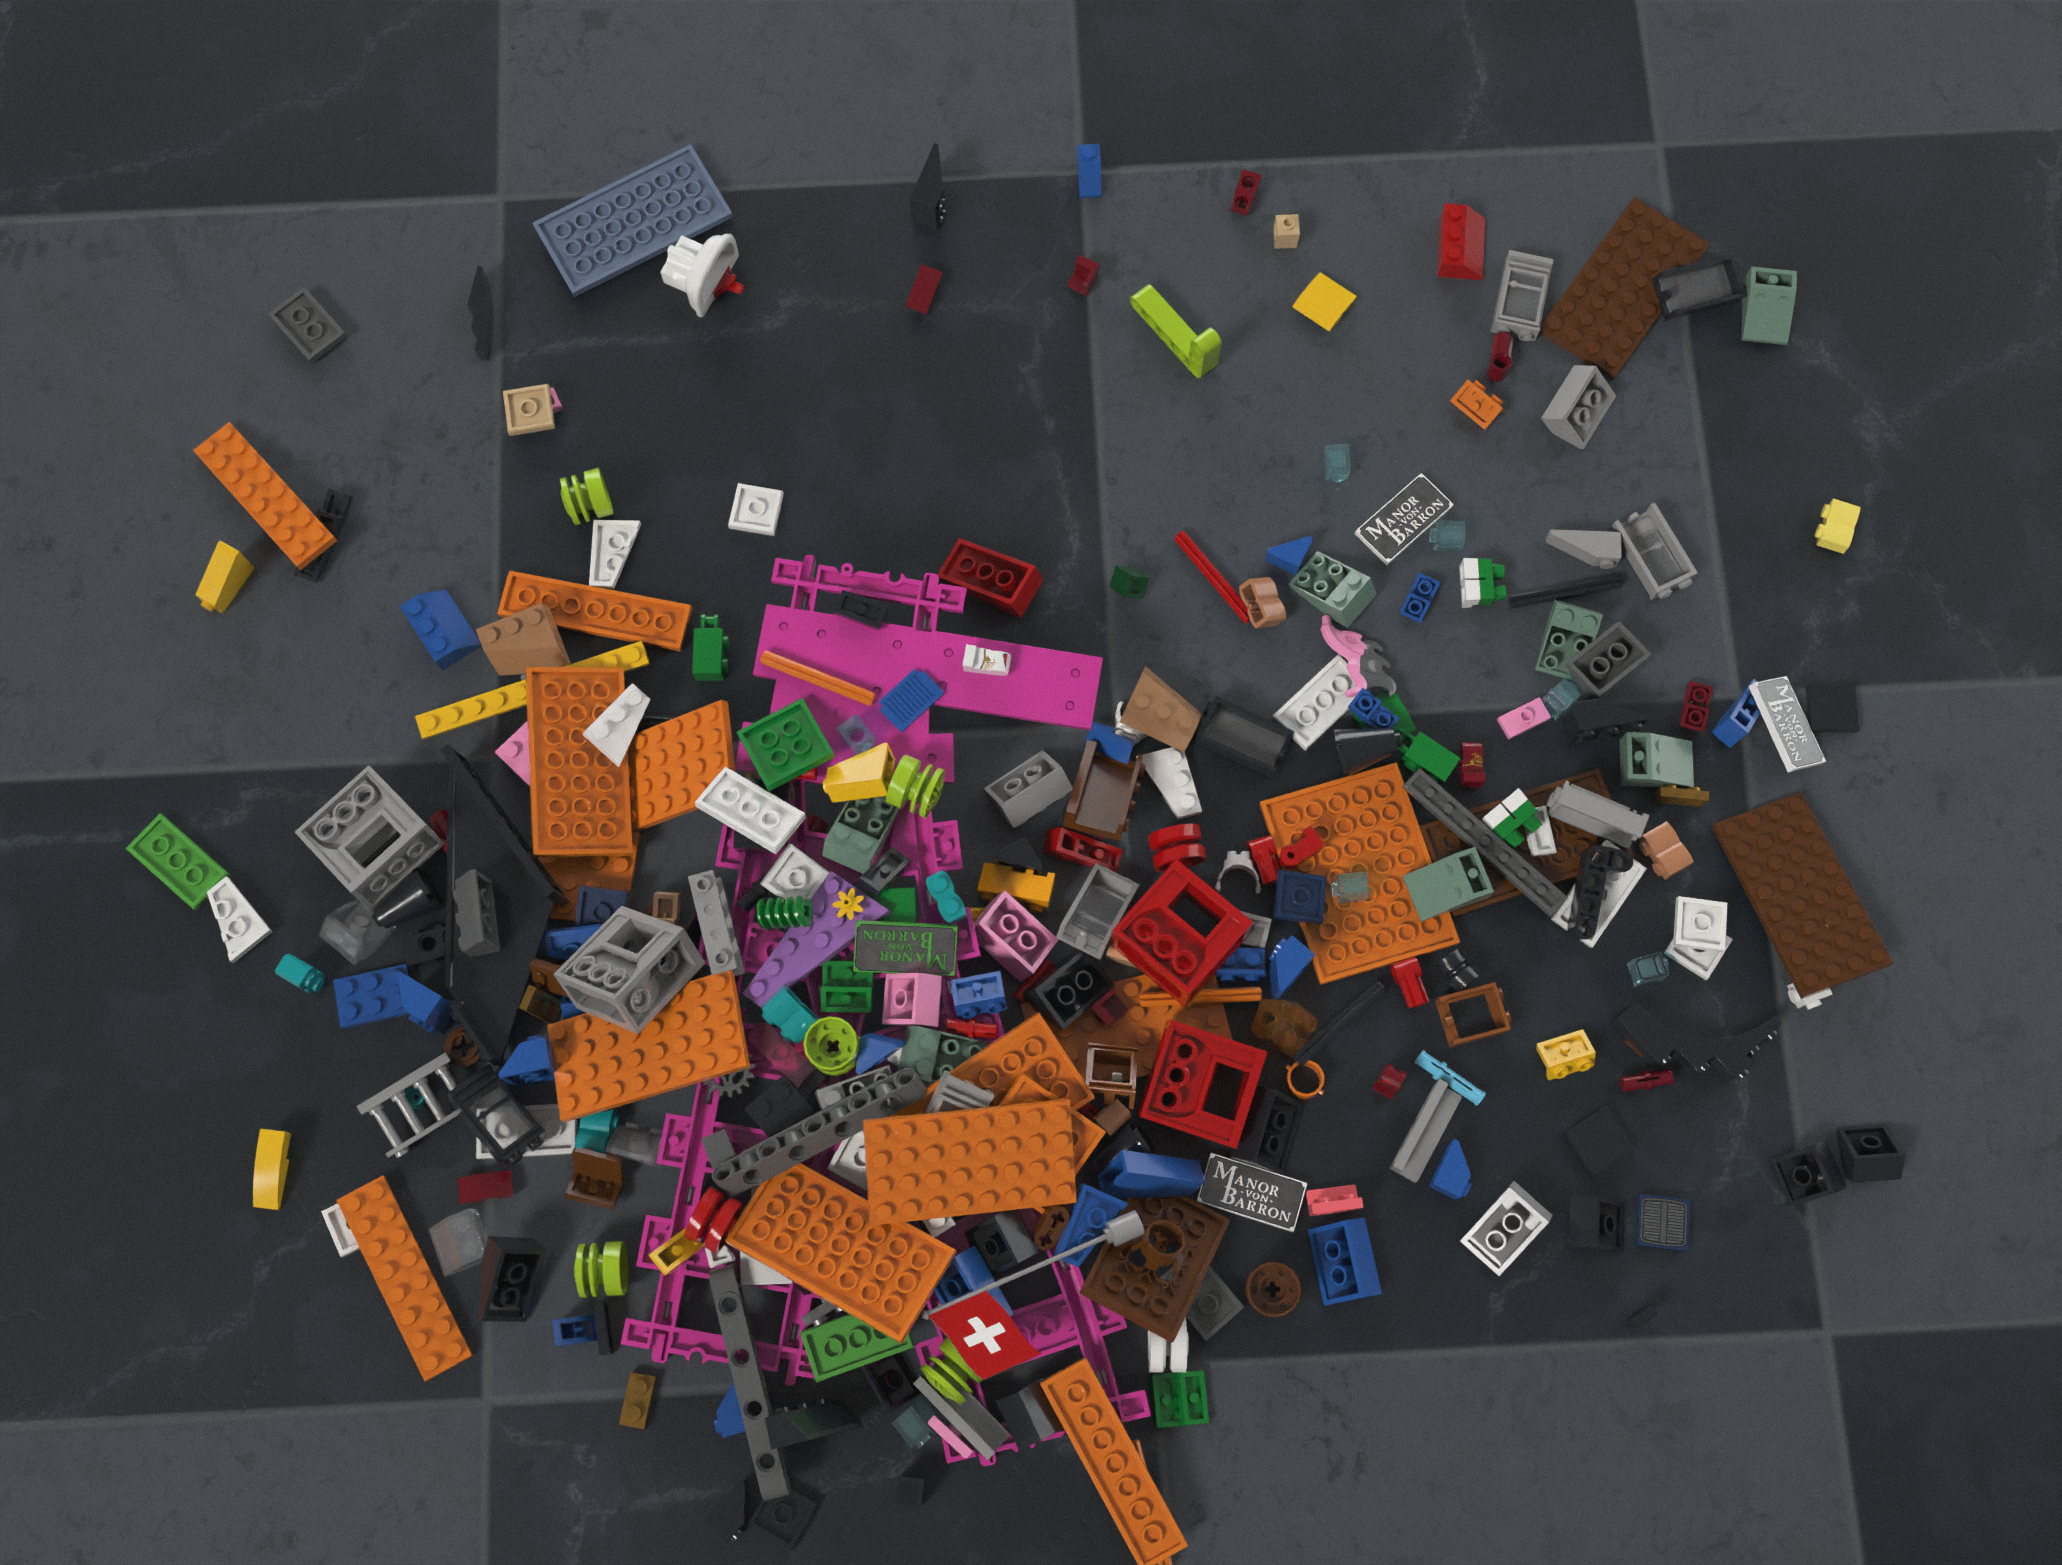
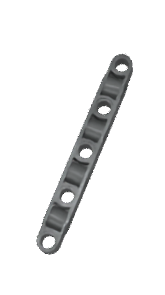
M904 1068L718 1165L713 1170L712 1179L727 1197L736 1196L863 1130V1120L887 1118L918 1101L925 1095L926 1086L913 1068Z
M735 1264L710 1270V1285L762 1498L764 1501L790 1495V1483L782 1449L780 1447L771 1450L765 1417L773 1416L737 1267ZM728 1297L733 1298L737 1303L734 1311H729L725 1307V1300ZM739 1349H745L749 1353L748 1362L743 1363L738 1359L737 1353ZM751 1401H757L761 1404L762 1411L760 1414L751 1412ZM769 1453L774 1457L775 1463L773 1466H767L763 1463V1454Z

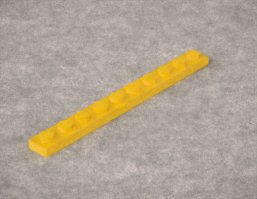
M642 641L564 667L624 668V673L650 665L644 644ZM526 679L415 716L422 739L425 740L527 706Z

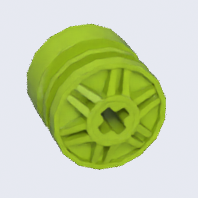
M599 468L584 472L585 483L580 484L577 476L571 475L573 482L571 487L566 477L560 479L562 500L567 514L570 515L575 525L581 524L579 513H583L586 522L590 521L589 510L594 509L598 518L614 514Z
M905 754L901 758L891 779L886 795V803L902 809L910 800V813L915 814L920 807L919 816L926 819L940 798L945 770L938 768L932 777L934 766L929 764L921 773V760Z
M829 1016L817 1020L809 1027L804 1038V1050L810 1062L818 1070L826 1075L839 1076L847 1074L857 1065L860 1037L848 1022L838 1017ZM832 1044L838 1045L839 1052L832 1051L830 1046Z
M624 1241L606 1242L603 1254H601L598 1243H592L590 1249L586 1243L578 1245L574 1274L580 1298H588L590 1291L593 1297H599L602 1285H604L607 1296L626 1295L629 1264L627 1247Z
M947 1337L938 1347L945 1356L943 1361L932 1355L929 1359L937 1368L934 1370L927 1364H924L921 1370L926 1375L928 1382L943 1396L962 1405L966 1399L958 1390L961 1388L970 1395L973 1391L966 1383L968 1378L976 1383H980L982 1379L966 1365Z

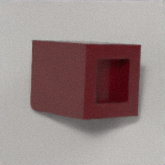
M1079 255L1075 261V271L1067 287L1087 296L1099 275V264Z
M1113 988L1090 1009V1012L1106 1030L1128 1011V1008L1116 996V991Z

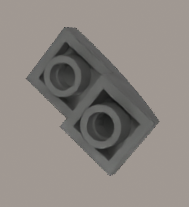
M727 1129L701 1138L713 1170L718 1165L737 1156Z

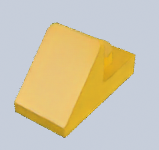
M686 1228L649 1255L665 1276L675 1272L682 1263L700 1251L704 1246L701 1241L696 1244L685 1238Z

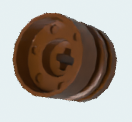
M1267 1262L1259 1264L1251 1270L1246 1279L1245 1293L1253 1309L1264 1316L1275 1318L1284 1316L1295 1308L1300 1300L1301 1287L1299 1279L1292 1269L1281 1263ZM1273 1281L1274 1286L1279 1287V1291L1274 1292V1296L1271 1297L1270 1293L1265 1291V1287H1268L1270 1282Z

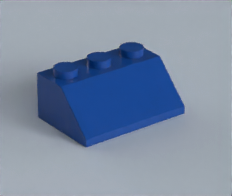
M447 590L421 593L399 606L442 671L482 646Z
M1293 935L1288 940L1283 938L1274 948L1269 958L1272 961L1268 967L1271 1002L1274 1005L1307 969L1315 956L1313 952Z
M399 972L397 979L403 1010L411 1014L408 1019L432 1034L438 1031L444 1035L453 1021V1017L450 1014L452 1009L448 1004L449 1001L402 972Z
M541 1035L528 1037L526 1042H522L517 1046L499 1072V1078L514 1088L554 1081L556 1067L552 1042L542 1038Z
M1365 1218L1345 1220L1307 1230L1324 1306L1382 1294Z
M974 1245L953 1258L934 1291L943 1305L996 1281ZM999 1287L987 1291L1006 1310L1009 1316L1014 1315Z

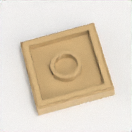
M549 384L503 391L509 436L555 429Z

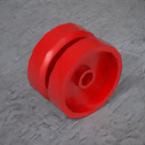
M1191 823L1174 825L1157 830L1148 836L1150 850L1157 852L1152 859L1155 871L1165 872L1176 859L1187 868L1206 861L1205 847L1198 844L1202 839L1199 825Z
M711 1186L697 1204L686 1227L684 1237L696 1244L705 1237L704 1247L718 1254L726 1244L725 1238L740 1217L744 1203L733 1197H730L723 1203L724 1193Z

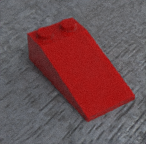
M960 538L937 574L940 580L952 586L967 588V594L1019 618L1023 616L1043 582L1042 576L1034 565Z

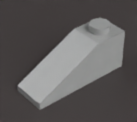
M1550 529L1546 536V543L1592 566L1610 569L1616 567L1621 560V532Z

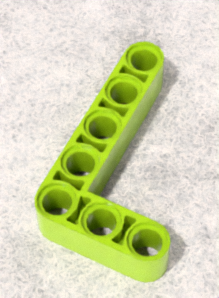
M1149 284L1130 297L1133 308L1195 377L1201 378L1218 365L1222 342L1213 328L1209 327L1197 336Z

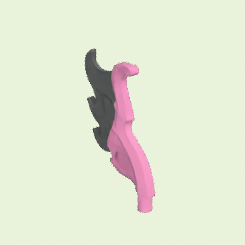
M1322 616V626L1320 629L1323 638L1331 649L1348 660L1346 668L1355 683L1356 688L1348 689L1345 696L1356 697L1362 688L1365 690L1383 688L1388 691V697L1391 698L1396 691V684L1382 669V667H1385L1389 670L1391 665L1385 658L1375 652V650L1379 653L1383 652L1384 649L1381 645L1370 640L1361 641L1362 635L1359 633L1335 629L1331 622V616Z

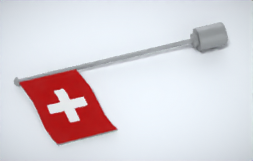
M1135 1210L1106 1222V1228L1103 1229L1104 1235L927 1312L924 1309L922 1317L925 1320L930 1318L949 1338L966 1365L978 1377L985 1380L1041 1355L1024 1338L1009 1314L987 1292L988 1290L1101 1241L1107 1240L1109 1244L1113 1243L1114 1246H1119L1144 1235L1143 1224Z

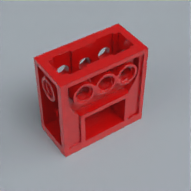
M1176 859L1112 930L1110 945L1183 1007H1186L1248 937L1253 921ZM1184 898H1187L1218 924L1206 938L1173 912Z
M1166 1020L1136 1115L1237 1149L1267 1051L1174 1020ZM1181 1044H1184L1188 1050L1184 1058H1181L1177 1052ZM1218 1064L1243 1072L1229 1119L1203 1111ZM1177 1068L1180 1072V1077L1177 1081L1173 1082L1170 1079V1072L1172 1069ZM1169 1092L1172 1095V1102L1165 1106L1162 1103V1097L1165 1093Z

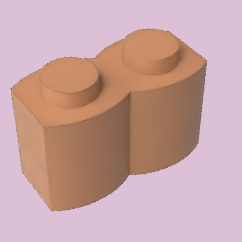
M1270 577L1248 579L1239 586L1241 599L1248 607L1249 619L1255 628L1277 626L1286 619L1284 605L1278 598L1276 585Z
M1667 821L1643 834L1638 839L1641 852L1652 859L1653 870L1665 880L1686 869L1694 862L1690 853L1680 842L1676 832Z
M1114 1098V1104L1106 1105L1093 1118L1092 1122L1106 1131L1101 1139L1105 1137L1109 1140L1132 1115L1117 1098Z

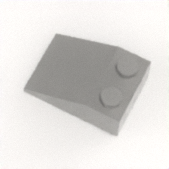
M1513 1181L1460 1241L1500 1276L1549 1223L1553 1215Z

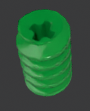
M792 896L787 897L786 900L783 897H779L776 901L774 898H769L767 903L765 899H759L757 903L758 923L765 930H771L772 928L781 929L782 927L784 929L791 927L799 928L800 926L809 927L813 920L812 903L809 899H806L804 903L802 896H796L795 901Z

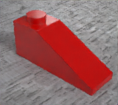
M1059 827L1047 831L1042 853L1063 861L1092 868L1097 863L1117 873L1123 850Z

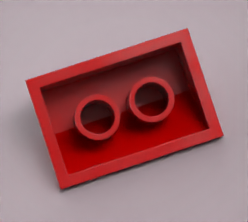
M1444 204L1440 215L1437 277L1483 279L1485 218L1468 205Z

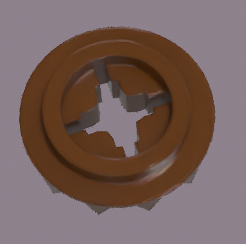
M461 1027L448 1035L444 1044V1052L450 1053L454 1059L451 1063L454 1065L467 1067L475 1064L480 1058L477 1053L479 1048L475 1042L471 1043L463 1033L466 1029ZM464 1037L467 1044L474 1046L467 1049L466 1057L462 1050L455 1049L463 1045Z

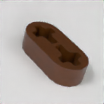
M1065 1205L1047 1206L1032 1232V1239L1038 1249L1046 1251L1056 1245L1070 1219ZM1061 1212V1218L1056 1217L1054 1220L1052 1215ZM1048 1233L1050 1238H1044L1041 1241L1040 1236H1045Z

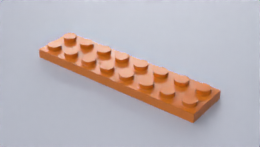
M230 422L193 450L299 570H302L337 542L328 529Z
M509 571L497 614L499 617L505 618L543 603L549 606L557 628L633 643L642 641L644 645L681 652L692 606Z
M382 1175L337 1199L336 1201L424 1381L427 1382L472 1357L473 1354L385 1176Z
M1086 1356L1040 1382L1041 1387L1137 1564L1155 1565L1187 1547L1188 1544Z

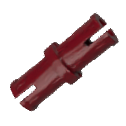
M1670 1068L1654 1072L1645 1070L1641 1074L1620 1077V1085L1623 1092L1645 1089L1647 1091L1652 1090V1087L1674 1083L1673 1073Z

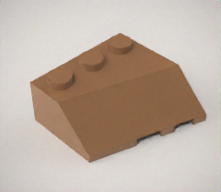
M543 603L476 629L483 650L499 676L526 674V667H564L571 664L550 608Z
M1145 666L1119 722L1185 752L1202 713Z

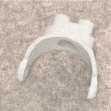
M1120 701L1115 714L1114 734L1135 740V745V743H1139L1140 740L1148 735L1119 722L1121 719L1120 710L1124 702Z
M1227 851V859L1224 860V868L1217 878L1215 891L1220 893V881L1226 872L1232 869H1242L1253 876L1256 883V894H1259L1261 886L1258 874L1253 868V860H1250V852L1242 851L1240 855L1236 854V851Z

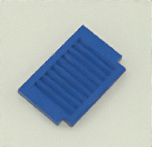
M913 669L878 702L883 706L880 709L881 713L902 733L945 693L923 670L918 673L916 669Z

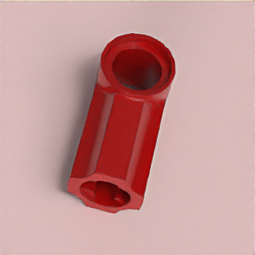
M1268 835L1247 841L1250 858L1256 864L1262 886L1276 884L1277 871L1280 868L1276 859L1277 851L1272 836Z
M1416 957L1392 963L1390 966L1393 978L1400 985L1408 1009L1428 1003L1429 999L1421 980V968Z

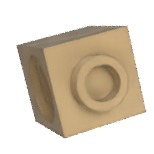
M1298 214L1276 215L1273 226L1275 249L1297 248L1300 236Z

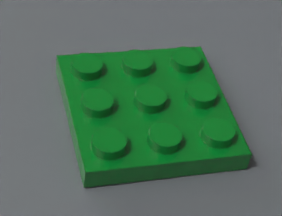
M803 698L737 731L768 792L835 757L834 752Z

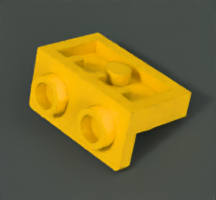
M1583 1029L1537 1043L1536 1050L1547 1069L1546 1077L1548 1080L1561 1079L1577 1071H1586L1595 1064L1596 1052Z

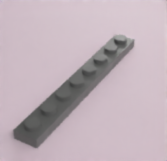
M1420 768L1404 784L1403 789L1471 848L1476 847L1478 854L1548 916L1551 917L1566 901L1568 897Z

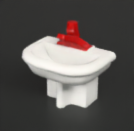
M732 234L712 236L703 245L681 236L676 246H669L667 251L668 258L661 270L663 282L686 292L689 303L696 311L698 317H703L713 300L715 301L725 291L728 290L741 295L744 292L745 286L734 281L736 275L734 273L731 274V269L739 257L736 240Z

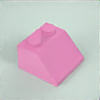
M924 973L886 974L882 1024L938 1027L942 976Z

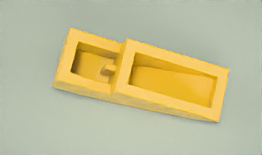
M260 1129L254 1167L253 1207L280 1210L289 1160L286 1158L291 1138L290 1133Z

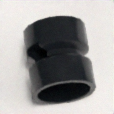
M1460 947L1434 966L1443 977L1449 976L1448 984L1455 993L1460 992L1481 975L1474 964L1466 963L1467 955Z

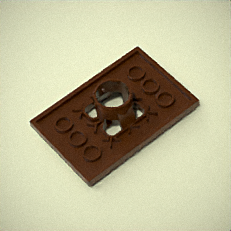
M1186 1196L1127 1198L1126 1203L1128 1204L1123 1211L1121 1210L1119 1216L1135 1210L1143 1224L1145 1234L1119 1246H1114L1113 1243L1109 1244L1106 1240L1080 1294L1173 1343L1230 1219ZM1149 1234L1156 1236L1154 1246L1149 1243ZM1169 1245L1176 1246V1252L1165 1254ZM1140 1247L1147 1259L1143 1267H1138L1128 1260L1129 1254ZM1173 1264L1172 1281L1167 1282L1156 1275V1270L1159 1266H1170Z

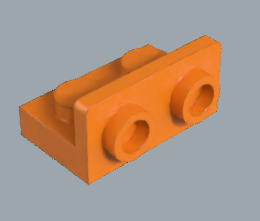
M1467 380L1450 401L1486 430L1497 416L1505 411L1501 407L1504 402L1494 394L1491 397L1485 394L1484 390L1486 387L1477 380L1473 383Z

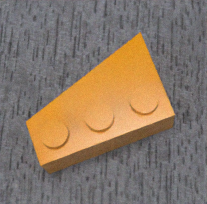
M984 862L977 895L981 896L982 900L990 902L1005 890L1020 905L1029 907L1028 910L1041 914L1043 911L1048 912L1055 886V873L1048 872L1047 877L1035 875L1034 870L1026 869V872L1014 870L1011 866Z

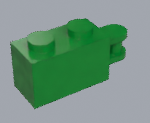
M702 614L701 628H694L692 674L696 681H724V673H728V659H725V650H729V637L725 636L722 628H719V614H714V616Z
M1398 728L1397 732H1399L1402 746H1399L1398 749L1404 753L1401 758L1405 762L1404 765L1414 772L1420 768L1436 783L1442 785L1460 760V757L1422 732H1419L1415 737L1406 730ZM1406 739L1412 742L1409 747L1403 744Z

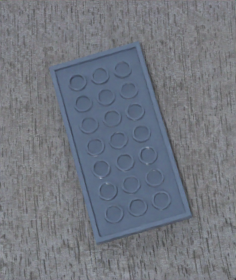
M690 144L532 224L571 293L576 297L667 251L670 245L676 246L681 236L691 239L733 218V215Z

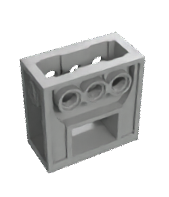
M369 765L295 831L300 839L348 891L371 911L414 868L420 867L445 844ZM364 793H371L362 802H360V798ZM328 826H333V828L323 836L324 829ZM401 834V836L392 845H390L381 855H379L370 865H368L365 868V866L371 860H373L382 850H384L393 840H395Z
M621 906L553 975L577 1009L638 1034L700 970L705 961L684 928ZM630 940L629 948L627 950L624 949V944ZM666 957V962L660 966L661 958Z

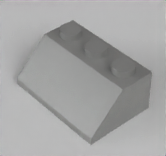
M1574 365L1541 419L1551 433L1579 449H1584L1616 395L1596 366Z
M1042 750L985 787L984 790L1003 818L1015 828L1024 824L1027 819L1035 814L1044 811L1047 806L1056 800L1064 798L1067 793L1073 790V787L1063 768Z

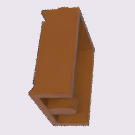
M1496 982L1441 996L1435 1001L1449 1048L1505 1034L1511 1030V1016L1508 1011L1505 1012L1502 1004L1504 1002V995L1501 988H1497ZM1485 995L1495 1029L1459 1038L1449 1004Z
M1088 1042L1085 1083L1091 1092L1105 1093L1104 1103L1106 1105L1114 1104L1115 1094L1130 1095L1129 1109H1134L1138 1047ZM1093 1063L1131 1066L1130 1083L1092 1080Z

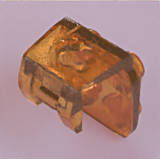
M1261 999L1250 1032L1262 1040H1265V1038L1273 1040L1274 1046L1289 1057H1293V1054L1307 1042L1310 1032L1316 1029L1317 1020L1310 1011L1297 1002ZM1268 1015L1275 1017L1274 1022L1270 1021L1266 1024Z

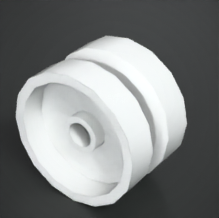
M1186 1317L1173 1343L1148 1330L1149 1372H1163L1166 1366V1356H1169L1170 1370L1176 1373H1185L1189 1353Z

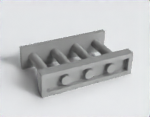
M713 870L688 876L712 975L731 970L734 971L735 977L745 975L746 972L723 879L721 877L715 878Z
M449 1052L443 1053L357 1106L362 1115L367 1112L370 1115H374L394 1149L385 1153L388 1158L394 1154L396 1158H399L410 1151L409 1145L458 1116L456 1111L448 1116L445 1114L427 1084V1076L435 1072L437 1075L440 1074L449 1091L458 1086L449 1071L450 1066L448 1063L454 1060ZM412 1085L415 1089H419L438 1122L424 1129L405 1098L406 1092L404 1090ZM389 1099L393 1102L396 1101L416 1134L405 1142L401 1141L383 1111L384 1106L382 1103ZM479 1101L469 1107L472 1112L476 1110L474 1105L478 1104Z

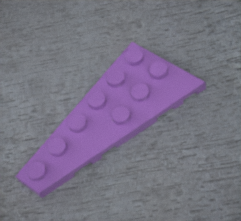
M831 871L810 899L813 907L811 925L809 927L789 928L742 994L762 1008V1004L782 985L790 988L799 980H804L812 970L822 966L850 945L855 938L856 920L878 921L882 917L888 916L891 912ZM854 888L855 897L864 896V900L858 903L863 908V912L854 911L853 920H849L847 913L841 918L837 917L838 911L841 908L833 907L832 904L841 901L838 895L839 891L848 895L850 889Z

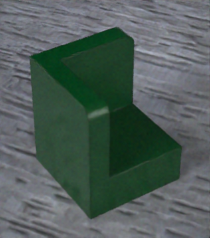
M1116 565L1110 582V588L1123 597L1143 599L1149 577L1134 567Z

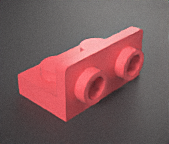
M1355 1185L1316 1189L1306 1192L1309 1217L1355 1211L1363 1208L1362 1197L1358 1198Z

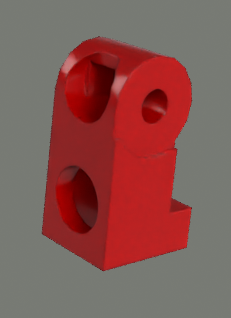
M1311 825L1302 831L1301 836L1303 839L1294 845H1287L1281 850L1279 863L1283 868L1292 870L1323 850L1325 844Z

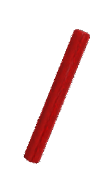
M1185 531L1179 532L1175 536L1176 543L1244 623L1250 622L1248 607L1243 603L1238 593Z

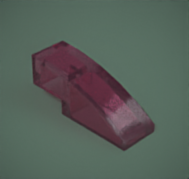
M764 1018L746 1036L769 1061L799 1088L817 1070Z

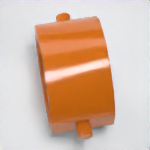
M1309 1060L1303 1065L1312 1068L1319 1078L1317 1089L1309 1094L1297 1091L1292 1086L1290 1080L1292 1070L1300 1065L1295 1062L1292 1067L1289 1064L1285 1067L1289 1070L1285 1076V1085L1292 1096L1298 1099H1309L1317 1093L1323 1094L1324 1091L1321 1088L1324 1085V1074L1317 1063Z

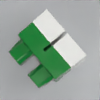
M1463 558L1459 566L1460 585L1462 586V608H1471L1473 605L1491 606L1492 602L1504 600L1506 597L1505 585L1494 586L1493 580H1503L1505 573L1504 565L1492 564V559Z
M1519 788L1484 816L1481 821L1501 840H1505L1514 849L1525 840L1517 831L1520 826L1524 825L1531 834L1542 826L1541 821L1535 815L1537 812L1536 808Z

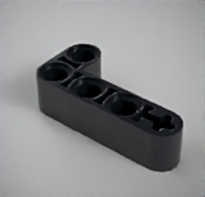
M1602 845L1589 846L1582 851L1567 931L1573 939L1585 940L1595 935L1607 872L1622 873L1629 871L1633 866V857L1629 852ZM1594 850L1599 854L1597 863L1591 859V854ZM1617 855L1623 860L1621 868H1618L1615 864ZM1589 874L1595 879L1592 887L1587 884V876ZM1585 898L1590 902L1588 911H1585L1582 907V902ZM1580 916H1588V919L1580 918ZM1581 925L1585 928V932L1578 930V926Z

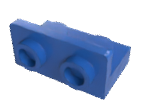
M1237 948L1215 973L1216 978H1221L1222 982H1235V978L1245 979V982L1248 983L1260 982V979H1264L1266 976L1265 949Z
M1000 971L950 980L957 1018H973L976 1015L995 1014L1007 1009Z

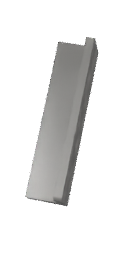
M1441 1079L1437 1080L1390 1166L1391 1170L1414 1183L1419 1180L1462 1098L1461 1095L1447 1088L1448 1083Z
M934 1364L930 1366L934 1370L937 1368ZM924 1373L913 1383L987 1460L1010 1436V1433L972 1394L969 1395L960 1388L958 1392L966 1399L960 1405L956 1401L947 1399L928 1382Z

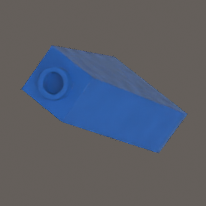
M1122 1150L1097 1176L1100 1191L1117 1199L1191 1196L1205 1183L1198 1160Z

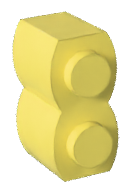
M1832 499L1829 505L1825 504L1820 517L1824 518L1823 523L1818 525L1815 532V537L1818 538L1816 545L1844 554L1852 541L1860 507L1837 499Z

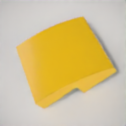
M1320 272L1294 303L1293 308L1330 332L1341 320L1343 314L1355 302L1357 296Z

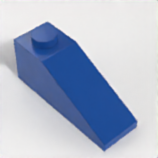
M1755 679L1747 685L1720 718L1712 731L1729 748L1749 733L1760 715V710L1749 689L1751 684L1757 682Z

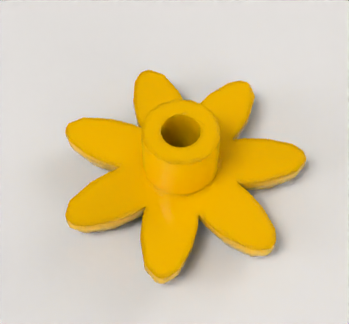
M854 888L850 889L848 895L839 891L838 895L841 901L832 904L833 907L841 908L837 914L838 918L847 913L849 920H853L854 911L863 912V908L858 903L864 900V896L855 897Z

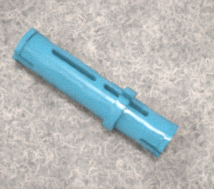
M1424 1050L1421 1051L1414 1062L1431 1073L1433 1079L1445 1081L1449 1087L1476 1106L1479 1105L1486 1094L1449 1069L1447 1063L1444 1061L1439 1062Z

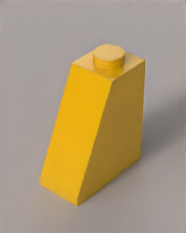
M219 541L216 545L196 596L202 601L200 604L202 607L210 612L217 610L223 614L255 568L240 551L222 541Z
M883 743L828 768L826 778L823 779V789L825 793H828L832 803L887 795L895 765V758L889 744Z

